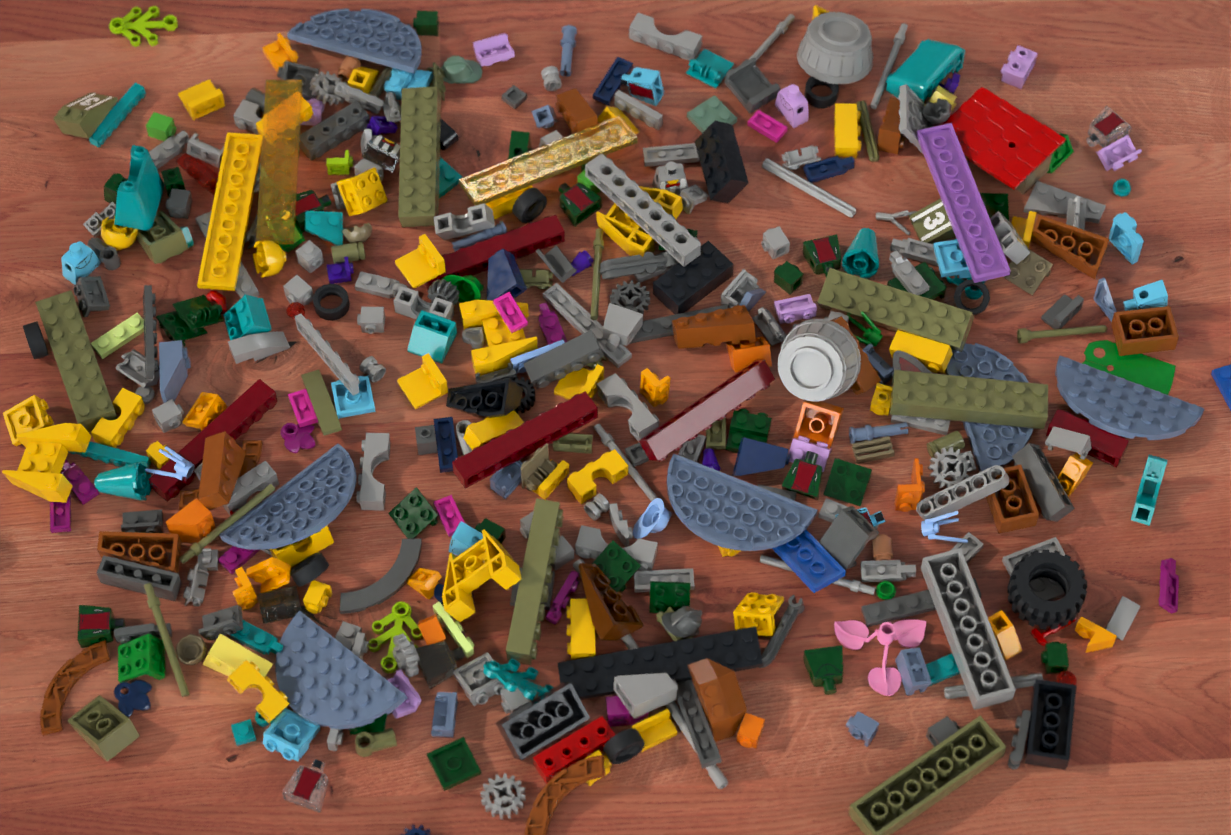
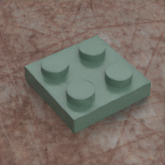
M715 95L687 112V118L701 133L715 120L732 125L737 123V117Z

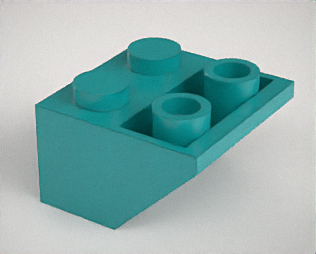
M245 294L223 315L230 341L272 330L262 298Z
M421 310L414 323L407 352L421 357L429 353L433 361L442 364L457 335L456 322Z

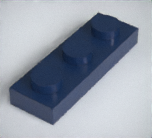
M616 57L595 90L593 99L609 106L614 98V94L622 85L621 78L623 74L630 73L633 63Z
M453 417L434 419L440 473L453 471L452 462L458 457Z

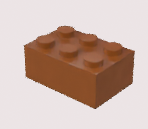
M1170 306L1114 312L1111 327L1119 356L1175 350L1179 336Z
M1016 465L1003 468L1009 476V484L1005 488L986 496L998 534L1036 526L1039 513L1022 466ZM1002 475L996 476L995 480L1000 479Z

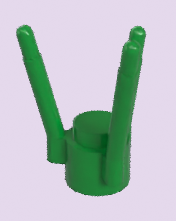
M863 311L861 315L872 329L870 327L868 329L849 316L848 320L865 332L863 334L865 339L856 336L858 341L866 346L872 344L875 347L883 337L881 330L875 326Z

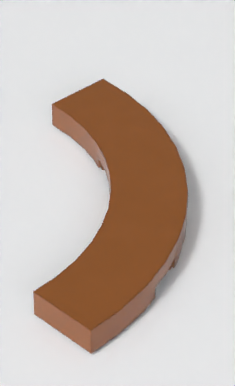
M243 440L242 449L246 452V456L238 478L257 466L262 453V440ZM199 489L180 491L179 511L198 498Z
M106 640L83 649L80 654L76 655L73 659H69L51 680L44 694V701L40 712V726L43 736L63 731V707L75 683L94 667L111 661Z
M603 755L578 761L576 764L560 771L544 786L533 803V808L526 822L525 835H547L550 819L561 800L579 785L593 779L605 777Z

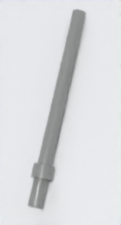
M790 14L783 22H780L776 26V30L749 60L754 57L758 60L773 42L788 30V26L794 21L795 16Z
M905 23L901 24L898 33L895 34L894 45L870 105L872 109H877L887 83L886 79L890 75L900 46L906 38L905 33L908 25Z
M600 424L595 425L594 429L601 437L602 443L605 447H609L611 451L615 449L628 464V473L652 502L658 498L615 444V439L611 434H607Z
M765 555L760 557L759 562L792 571L782 560ZM840 578L833 582V584L850 588V591L857 593L860 591L874 595L876 589L875 587L861 584V581L855 579L851 581Z

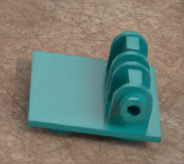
M703 49L696 59L690 60V67L686 74L717 88L726 76V73L734 66V63Z

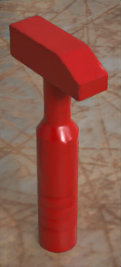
M1076 618L1073 621L1069 620V623L1063 627L1060 624L1057 629H1050L1049 627L1043 633L1034 628L1030 634L1038 644L1045 647L1048 643L1045 639L1046 636L1060 631L1075 622Z

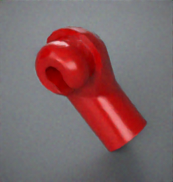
M210 290L206 295L207 300L210 302L215 301L218 305H221L223 311L220 314H225L227 312L226 297L217 290Z

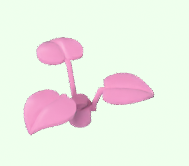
M909 619L900 620L894 624L884 622L880 625L879 630L876 629L871 636H869L867 626L860 621H835V635L838 641L848 649L859 650L863 647L864 642L871 641L875 636H877L878 641L882 645H885L882 668H873L869 672L868 683L872 689L884 696L894 695L900 688L901 675L896 668H886L888 646L893 640H898L899 644L906 648L919 646L924 638L926 621Z

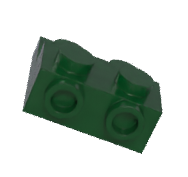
M747 409L734 410L725 450L738 453L741 438L767 443L772 418L762 412L755 415L751 414Z

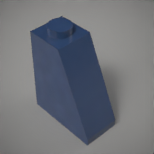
M501 249L488 259L487 300L493 301L508 292L511 293L513 298H516L527 290L512 253Z
M741 438L732 476H742L784 468L790 460L789 449L748 438Z

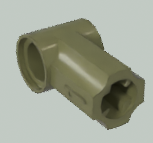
M389 728L385 729L384 732L359 733L355 739L356 752L359 756L368 757L375 751L397 746L394 730ZM363 742L369 743V746L362 747L360 746V744Z

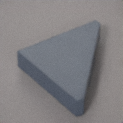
M1103 277L1098 280L1093 300L1112 322L1114 312L1117 311L1106 279Z
M761 288L747 291L740 305H745L749 312L766 291Z

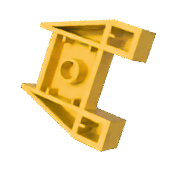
M638 186L643 191H646L651 199L659 203L663 210L671 214L675 220L682 212L681 196L663 189ZM615 203L606 215L598 211L596 212L597 226L603 229V232L629 256L640 255L643 257L646 252L653 253L655 250L654 239L644 233V230Z
M473 300L459 303L463 329L483 327L487 347L471 350L475 374L480 373V376L504 369L508 367L511 358L538 349L537 336L526 339L523 328L511 334L494 306L493 301ZM516 302L525 318L529 317L528 303Z
M62 423L17 434V439L26 448L17 471L3 470L2 473L17 487L50 502L66 503L73 486L60 473L68 452H86L91 439L89 432L82 424Z
M485 529L482 530L483 538L456 557L453 553L449 554L442 599L444 610L458 622H462L475 612L472 591L492 578L507 590L522 579L519 565L501 543Z

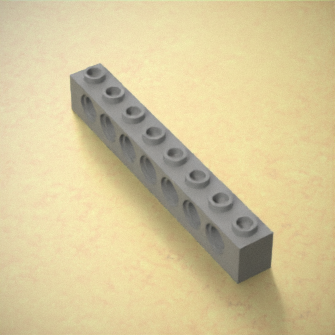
M601 153L585 165V176L683 267L700 256V241L688 233L684 226L676 222L671 214L664 211L659 203L652 200L646 191L640 189L634 180L628 178L622 169L616 167L610 158Z

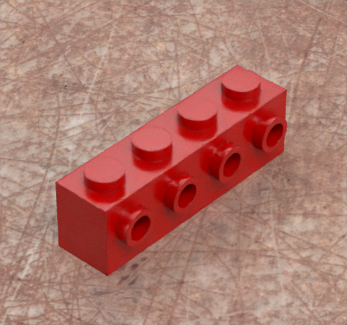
M601 716L534 756L533 765L547 784L563 769H567L598 750L600 752L603 751L606 742L616 734L604 717Z

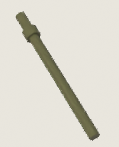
M601 228L596 229V237L593 241L595 253L591 302L592 320L598 319L600 264L602 250L604 249L603 229Z
M269 484L202 540L192 544L190 549L178 558L181 563L185 564L194 555L198 556L203 552L202 549L275 491L274 486Z
M147 583L144 585L148 597L149 609L153 611L182 697L189 696L188 687L159 607L161 605L159 597H156L152 583Z

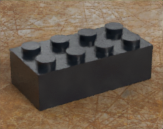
M715 120L694 142L710 200L728 204L749 182L732 124Z
M707 241L701 246L700 256L685 267L678 263L653 282V295L673 314L685 313L733 276L734 264L710 241Z
M1035 679L1032 689L1031 716L1028 726L1025 764L1066 770L1070 758L1077 685Z
M564 681L496 722V725L514 758L522 760L587 721L590 717L573 685L570 682Z

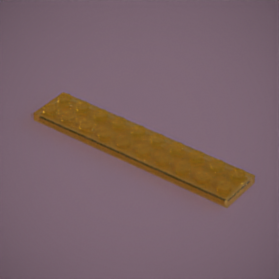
M266 80L256 241L271 240L277 244H294L302 80Z
M617 116L459 179V185L475 206L486 204L588 163L601 153L605 156L638 143V137L622 117Z

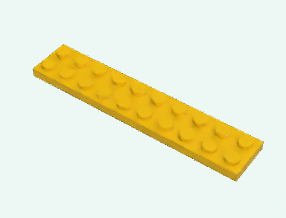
M227 132L197 283L200 289L236 290L254 194L253 190L255 188L263 146V135Z

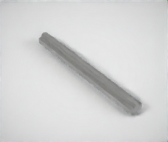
M768 158L763 161L762 167L783 180L850 218L856 214L857 209Z

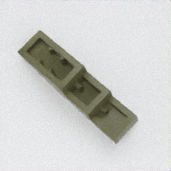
M319 369L301 375L323 436L341 431L339 419Z

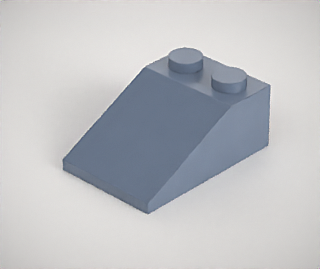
M182 340L159 342L160 393L163 403L171 399L175 401L188 377V369L191 368L188 349L183 346Z

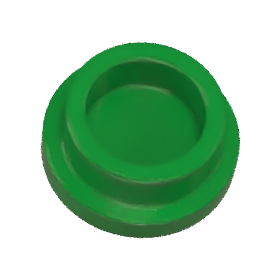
M883 581L877 585L876 595L880 599L889 600L895 596L896 588L891 582Z

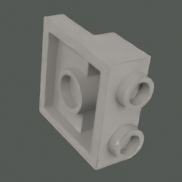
M488 652L453 671L454 677L462 686L465 695L473 706L485 704L490 697L495 694L501 695L500 691L505 689L498 678L491 679L483 673L484 663L494 661Z

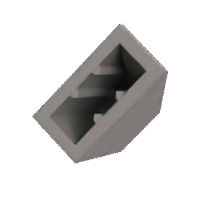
M667 673L614 677V691L634 719L677 698L678 685Z

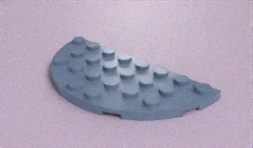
M349 8L323 12L312 16L311 20L305 23H298L287 33L288 39L410 73H415L421 61V43L415 30L409 24L405 25L400 22V18L377 10L361 9V11H349Z
M965 343L962 352L951 349L952 356L945 370L947 375L1029 383L1025 375L1019 372L1011 360L987 346L977 343L975 345ZM962 421L979 472L995 465L1001 467L1008 465L1014 460L1012 456L1027 445L1034 429Z
M1063 356L1058 358L1055 376L1058 382L1057 388L1065 402L1077 414L1081 413L1087 417L1089 423L1109 433L1134 439L1135 436L1147 437V440L1169 439L1184 434L1188 428L1194 427L1204 412L1202 407L1166 395L1160 391L1144 387L1141 384L1125 380Z
M336 444L220 534L221 540L243 549L264 550L290 545L320 532L321 529L334 521L343 511L355 490L357 475L349 453L341 445Z
M674 453L670 460L667 473V492L673 510L689 530L714 545L739 551H759L775 548L799 536L808 528L817 515V509Z
M300 610L287 626L280 641L283 649L280 653L277 652L276 678L280 691L288 698L289 706L306 721L314 725L328 726L331 729L356 728L375 722L374 719L385 713H391L407 699V696Z

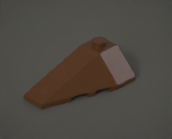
M579 564L592 623L601 640H618L644 626L632 605L627 606L621 599L623 595L619 591L616 592L609 585L610 580L596 564Z

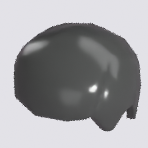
M937 98V102H928L925 105L922 114L930 123L935 125L942 124L952 114V106L946 99Z

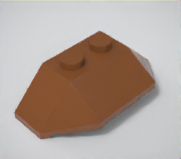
M708 658L688 664L714 741L718 742L734 736L747 712L735 671Z

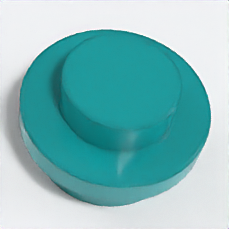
M1119 179L1113 184L1112 189L1116 195L1124 197L1131 192V185L1127 180Z

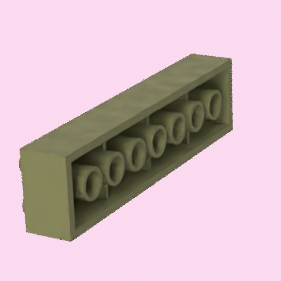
M438 86L402 88L398 218L402 227L435 226L434 217L439 216L441 95Z
M832 268L828 271L817 302L821 308L841 312L844 315L867 322L861 315L863 311L877 326L896 332L900 330L950 345L951 349L959 352L963 351L974 320V315L970 311Z
M72 290L35 302L77 423L82 424L90 432L101 417L107 420L117 419Z
M894 370L890 414L1044 429L1048 417V385Z
M536 498L521 572L522 579L519 582L506 647L508 662L510 659H515L520 664L531 665L532 659L536 660L538 648L536 640L540 641L542 631L540 629V621H544L545 604L543 603L548 601L549 591L547 583L551 584L553 572L551 564L555 565V546L559 545L560 528L558 527L562 528L564 519L563 509H560V502Z
M979 716L851 804L848 815L864 835H891L1002 758L1006 745L985 720Z

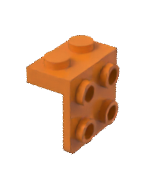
M914 458L911 474L912 484L897 485L894 502L895 511L908 512L916 510L917 504L923 500L925 483L921 481L923 465L919 464V458Z

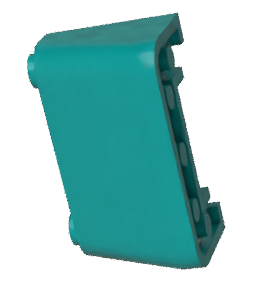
M922 40L914 53L894 73L887 77L886 91L899 98L900 86L906 84L924 102L925 99L932 96L933 90L950 72L958 73L962 69L965 49L958 45L936 40Z
M132 145L129 177L127 181L120 183L117 191L114 225L149 230L153 227L164 191V182L149 151L142 146Z

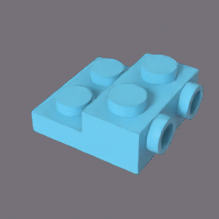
M392 68L391 78L385 81L384 90L386 93L393 92L396 95V100H402V88L429 87L434 75L432 71L417 69L415 73H410Z
M1124 212L1114 217L1108 239L1133 265L1139 259L1144 240L1139 233L1135 232L1138 225L1135 219Z
M957 239L934 243L933 248L941 278L958 275L959 279L971 277Z
M358 376L360 393L354 396L340 380L331 382L338 419L376 412L369 376Z
M285 708L264 732L263 744L271 752L276 750L282 753L286 760L294 759L298 761L308 750L309 743L318 734L321 725H314L300 717L297 713Z

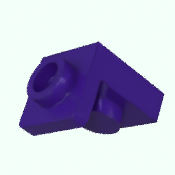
M953 73L951 78H947L944 85L941 83L938 85L954 94L959 85L960 75Z
M372 116L367 125V129H372V136L380 135V133H396L398 128L394 122L387 121L385 116Z
M348 256L344 257L345 262L327 265L329 284L352 281L351 274L354 273L353 262L349 263Z

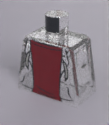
M1106 106L1090 123L1089 137L1086 139V142L1090 147L1099 144L1105 148L1127 135L1129 136L1132 126Z
M315 759L310 768L300 765L282 790L284 800L320 813L329 782L327 775L322 773L325 763Z

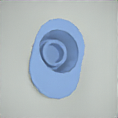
M654 499L637 520L633 528V537L635 539H642L650 532L657 533L665 529L672 513L664 507L662 499Z

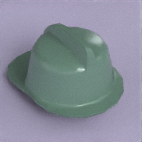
M451 56L441 67L445 74L443 81L447 83H474L482 77L483 73L482 67L477 62L465 60L461 56Z

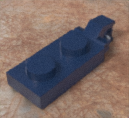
M838 156L804 165L803 170L807 180L814 183L847 173L848 170L855 168V161L853 157L842 159V157L838 158Z

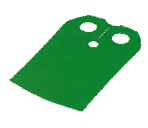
M1107 340L1088 344L1084 352L1086 359L1082 364L1136 384H1141L1155 391H1160L1166 395L1169 394L1174 378L1175 365L1144 354L1119 356L1116 343ZM1094 349H1104L1105 356L1102 358L1095 357L1093 354ZM1112 365L1114 370H1107V366Z

